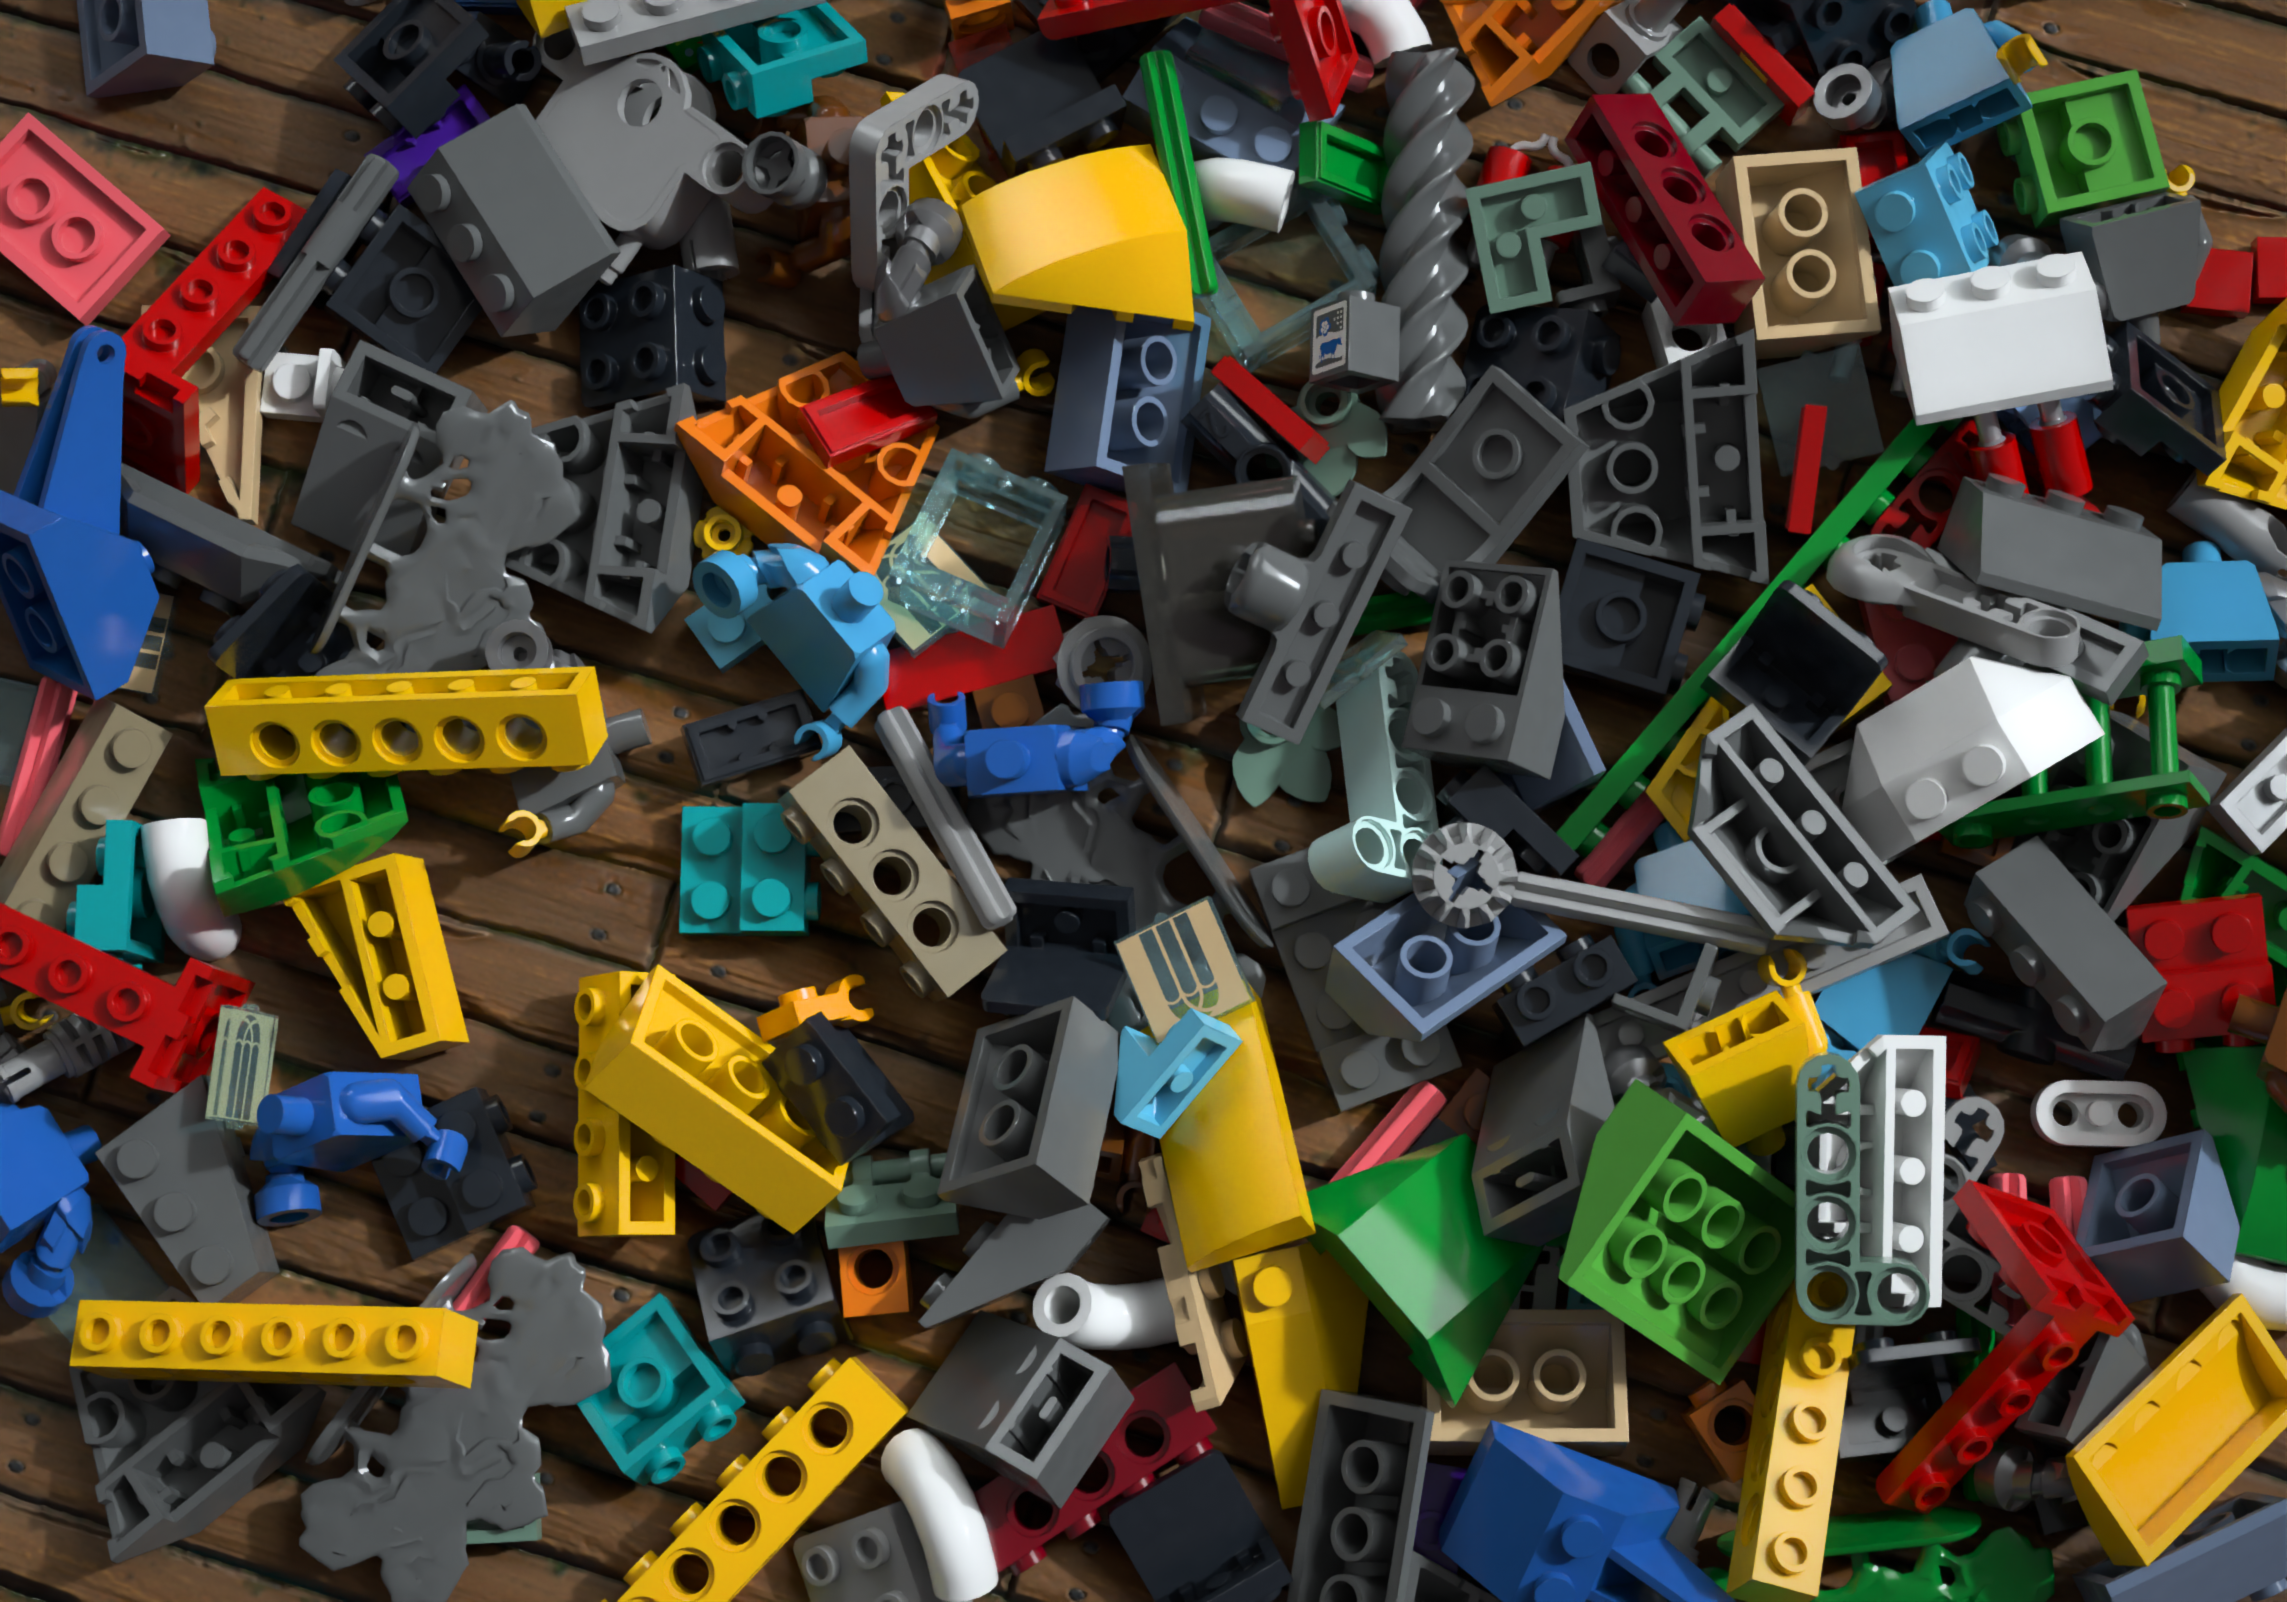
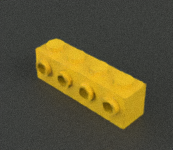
M616 971L579 978V992L574 1005L575 1017L579 1023V1056L574 1067V1079L578 1087V1122L574 1130V1146L578 1153V1187L573 1199V1209L578 1219V1237L675 1235V1152L657 1143L646 1131L617 1111L604 1106L597 1097L584 1089L599 1046L649 973Z

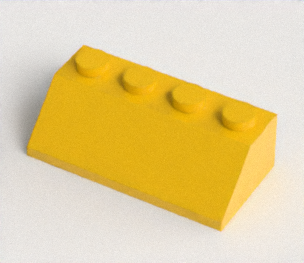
M657 964L645 978L599 1046L584 1089L597 1097L604 1106L623 1115L650 1134L657 1143L676 1152L703 1171L710 1180L723 1185L752 1205L763 1217L773 1220L793 1235L842 1191L849 1162L841 1166L831 1152L819 1142L814 1130L793 1103L781 1093L776 1081L762 1065V1062L776 1048L768 1042L763 1043L762 1038Z

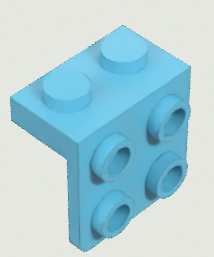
M1947 142L1934 147L1918 164L1861 187L1854 193L1894 286L1910 284L1923 278L1936 279L1974 272L1980 268L1987 267L1991 262L1989 253L1999 243L1997 231L1990 215L1986 210L1978 212L1969 189L1974 187V179L1966 158L1961 152L1953 154Z

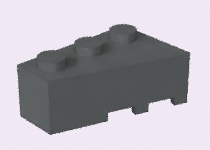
M200 1075L95 1152V1154L198 1301L203 1303H239L280 1273L267 1227L258 1225L256 1221L254 1194L243 1160L245 1152L241 1139L236 1136L232 1120L206 1116L211 1076ZM222 1079L217 1116L224 1117L227 1091ZM227 1107L226 1117L231 1118L229 1109Z

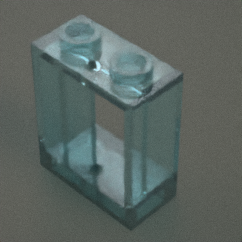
M1301 185L1292 190L1283 224L1307 212L1349 282L1284 320L1260 332L1218 264L1222 259L1271 231L1234 223L1209 238L1218 291L1216 294L1200 298L1239 364L1250 373L1310 338L1311 309L1337 300V294L1344 291L1359 290L1376 295L1377 282L1375 279L1380 276L1379 268L1367 247L1362 243L1355 247L1343 227L1348 224V220L1339 201Z
M951 448L889 572L888 600L1004 649L1065 522L1068 496L1059 493L1051 483L1037 477L1025 479L1003 470L996 461L988 456L979 453L967 455ZM957 495L1038 528L1006 597L924 563Z

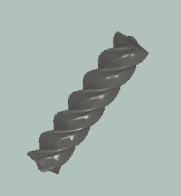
M1452 47L1424 53L1394 51L1390 55L1386 68L1385 90L1390 113L1384 129L1383 150L1389 171L1382 189L1381 210L1387 232L1380 249L1379 271L1381 283L1385 291L1381 303L1400 307L1399 381L1377 388L1375 393L1381 412L1379 420L1384 421L1393 434H1408L1422 431L1439 432L1464 398L1466 391V379L1450 355L1463 341L1468 329L1467 316L1452 294L1466 278L1470 261L1465 248L1453 233L1461 226L1470 213L1465 192L1467 188L1459 180L1455 172L1471 154L1474 145L1473 136L1465 123L1457 115V112L1472 95L1475 87V77L1469 67L1455 60L1459 50Z

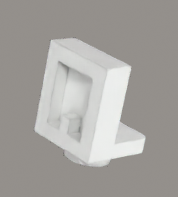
M320 348L319 356L278 352L265 370L260 413L266 418L323 423L331 395L347 363L334 349Z

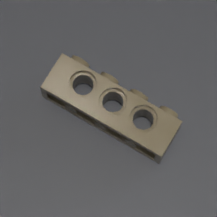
M850 745L777 800L785 810L780 816L788 831L801 844L805 845L809 841L825 861L820 865V869L828 883L840 895L845 896L849 893L864 912L860 916L862 926L879 946L885 947L889 944L904 964L899 968L902 978L920 998L928 995L933 1003L949 998L1008 951L992 930H987L982 926L965 894ZM836 813H849L859 821L862 833L858 843H847L837 836L833 825ZM877 863L889 864L897 870L901 885L896 895L885 894L877 888L873 878L874 868ZM917 914H926L932 917L938 924L940 936L934 947L922 944L915 937L913 922Z

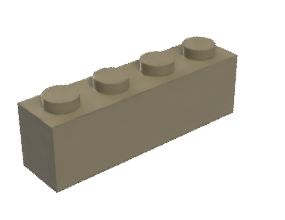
M102 697L97 701L94 700L0 867V902L63 932L66 927L69 904L72 901H76L77 885H89L97 871L96 847L98 840L106 836V820L126 819L173 733Z

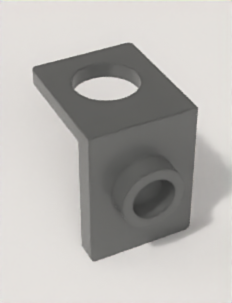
M1705 943L1678 1016L1614 993L1611 1001L1613 1009L1677 1034L1690 1030L1697 1013L1706 1017L1709 1016L1720 989L1722 980L1711 976L1719 956V948Z

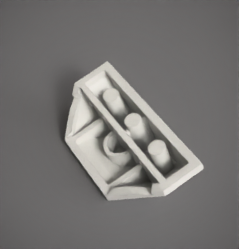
M1971 656L1857 724L1842 811L1859 835L1883 862L2103 736L2105 733L2071 677Z
M1878 1034L1848 1060L1858 1073L1860 1082V1256L1907 1259L1918 1267L1928 1283L1930 1291L1928 1307H1941L1946 1036ZM1833 1073L1815 1089L1818 1090L1822 1099L1821 1114L1807 1111L1806 1124L1825 1119L1845 1125L1848 1124V1112L1835 1115L1833 1112L1835 1090L1846 1089V1078L1837 1077ZM1830 1133L1820 1134L1809 1144L1807 1151L1808 1160L1817 1169L1833 1170L1839 1167L1845 1160L1847 1148L1846 1143L1839 1136ZM1830 1202L1820 1203L1808 1214L1807 1226L1811 1233L1817 1237L1824 1239L1834 1238L1845 1228L1846 1213L1837 1204ZM1890 1274L1878 1286V1300L1886 1307H1905L1915 1296V1282L1905 1274Z

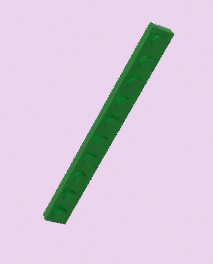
M1913 417L1556 832L1567 845L1584 858L1591 853L1610 830L1601 820L1616 803L1627 811L1652 782L1642 772L1657 755L1665 761L1668 759L1688 730L1683 726L1698 707L1702 710L1711 697L1700 688L1701 684L1746 633L1775 589L1784 580L1792 581L1802 589L1808 587L1805 583L1820 565L1827 570L1829 559L1843 543L1851 541L1846 535L1856 523L1862 519L1871 526L1895 499V496L1886 488L1899 473L1902 472L1911 480L1936 451L1926 443L1940 426H1943L1951 433L1964 417L1918 426Z

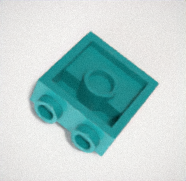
M827 1L826 3L702 35L703 46L697 48V60L705 80L708 83L721 81L726 99L731 108L735 111L747 108L756 119L782 116L794 107L814 102L811 79L835 77L842 74L847 68L868 62L866 39Z
M743 803V807L682 806L679 933L682 936H809L810 920H820L822 902L820 882H811V857L821 856L809 841L803 845L788 831L780 816L785 811L780 803Z
M106 820V836L98 840L96 847V867L99 875L103 876V885H77L76 901H72L67 910V933L141 970L143 963H164L166 931L156 912L148 884L140 827L142 824L133 820Z
M659 1293L603 1338L602 1342L610 1354L612 1382L606 1389L577 1403L621 1471L634 1481L645 1486L650 1481L654 1484H660L675 1477L686 1463L683 1454L702 1438L704 1441L711 1442L726 1435L737 1422V1416L734 1412L746 1402L714 1356L701 1346L671 1301Z

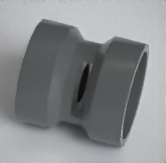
M770 131L759 135L749 144L743 155L741 166L743 178L748 186L787 209L799 211L811 207L821 198L826 189L828 172L822 157L782 132Z

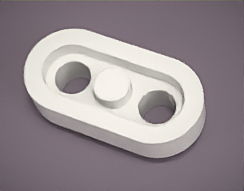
M2061 1080L2050 1083L2038 1091L2031 1104L2030 1117L2038 1135L2053 1145L2128 1148L2156 1140L2165 1128L2167 1110L2160 1094L2151 1086L2141 1082ZM2058 1102L2066 1103L2072 1110V1120L2067 1126L2058 1124L2053 1117V1108ZM2124 1103L2131 1105L2137 1113L2136 1123L2131 1128L2124 1126L2118 1118V1110Z

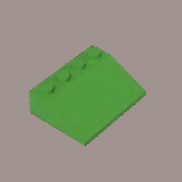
M1635 1078L1596 1134L1558 1278L1720 1385L1795 1278V1192L1690 1114Z

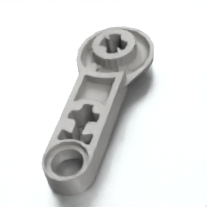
M1891 534L1860 536L1843 543L1829 559L1826 579L1835 590L1848 597L1873 605H1902V616L2040 667L2065 666L2074 662L2078 657L2080 621L2076 616L2025 596L1976 584L1967 575L1939 566L1922 546L1907 538Z

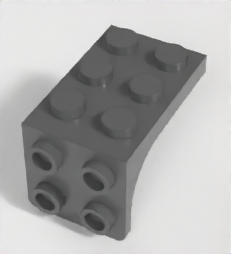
M1491 365L1410 469L1392 487L1382 493L1413 510L1380 578L1401 595L1407 596L1410 591H1413L1425 601L1434 604L1446 559L1496 564L1590 446L1505 371ZM1333 501L1325 511L1329 517H1331L1338 502Z

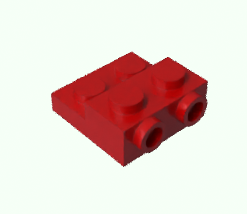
M2259 893L2128 906L2125 909L2127 937L2168 982L2140 1037L2142 1043L2155 1042V1051L2159 1053L2191 1051L2196 1048L2195 1038L2221 1035L2224 1046L2243 1047L2260 1044V1042L2227 1032L2240 994L2276 1006L2272 965L2268 961L2262 896Z

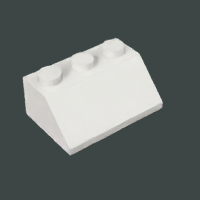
M2082 251L2069 254H2051L2041 259L2000 267L1987 266L1974 272L1942 278H1923L1910 284L1888 288L1892 348L1917 426L2113 390V377L2097 289Z

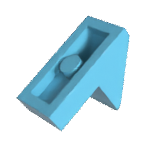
M1190 1008L1182 1019L1169 1029L1165 1039L1159 1043L1151 1036L1124 1026L1120 1035L1114 1116L1123 1125L1161 1139L1243 1041L1230 1025L1193 1008Z

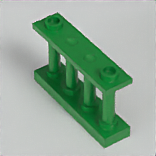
M2182 635L2145 641L2149 656L2117 698L2122 699L2145 695L2148 698L2151 776L2113 782L2110 706L2080 692L2105 733L2084 746L2086 786L2049 792L2048 768L2021 783V797L1987 802L1940 829L1938 832L1953 846L1965 849H1979L1990 846L1993 843V839L2142 816H2150L2156 819H2174L2186 815L2188 809L2210 806L2208 791L2190 770L2179 771L2175 695L2181 691V688L2203 685L2202 660Z

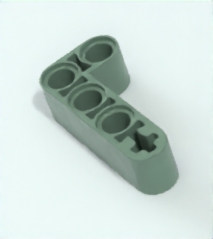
M1831 1052L1813 1054L1803 1061L1797 1071L1795 1081V1290L1798 1303L1807 1316L1817 1322L1826 1324L1883 1326L1911 1324L1922 1317L1928 1308L1930 1300L1928 1283L1918 1267L1907 1259L1898 1257L1860 1256V1082L1858 1073L1852 1064L1839 1054ZM1822 1065H1833L1836 1076L1846 1078L1847 1080L1846 1089H1839L1834 1092L1833 1112L1835 1115L1848 1112V1124L1845 1125L1827 1119L1806 1124L1807 1111L1821 1114L1822 1104L1818 1090L1808 1089L1809 1078L1820 1076ZM1826 1133L1835 1134L1842 1138L1847 1148L1846 1158L1839 1167L1828 1171L1820 1170L1813 1166L1808 1160L1807 1155L1811 1141L1820 1134ZM1826 1202L1837 1204L1843 1208L1847 1217L1843 1231L1834 1238L1828 1239L1817 1237L1811 1233L1807 1226L1808 1214L1818 1204ZM1829 1271L1838 1274L1846 1282V1292L1842 1300L1836 1305L1823 1307L1810 1300L1807 1295V1287L1815 1275ZM1890 1274H1905L1915 1282L1916 1292L1912 1301L1905 1307L1897 1309L1886 1307L1880 1303L1877 1291L1881 1281Z

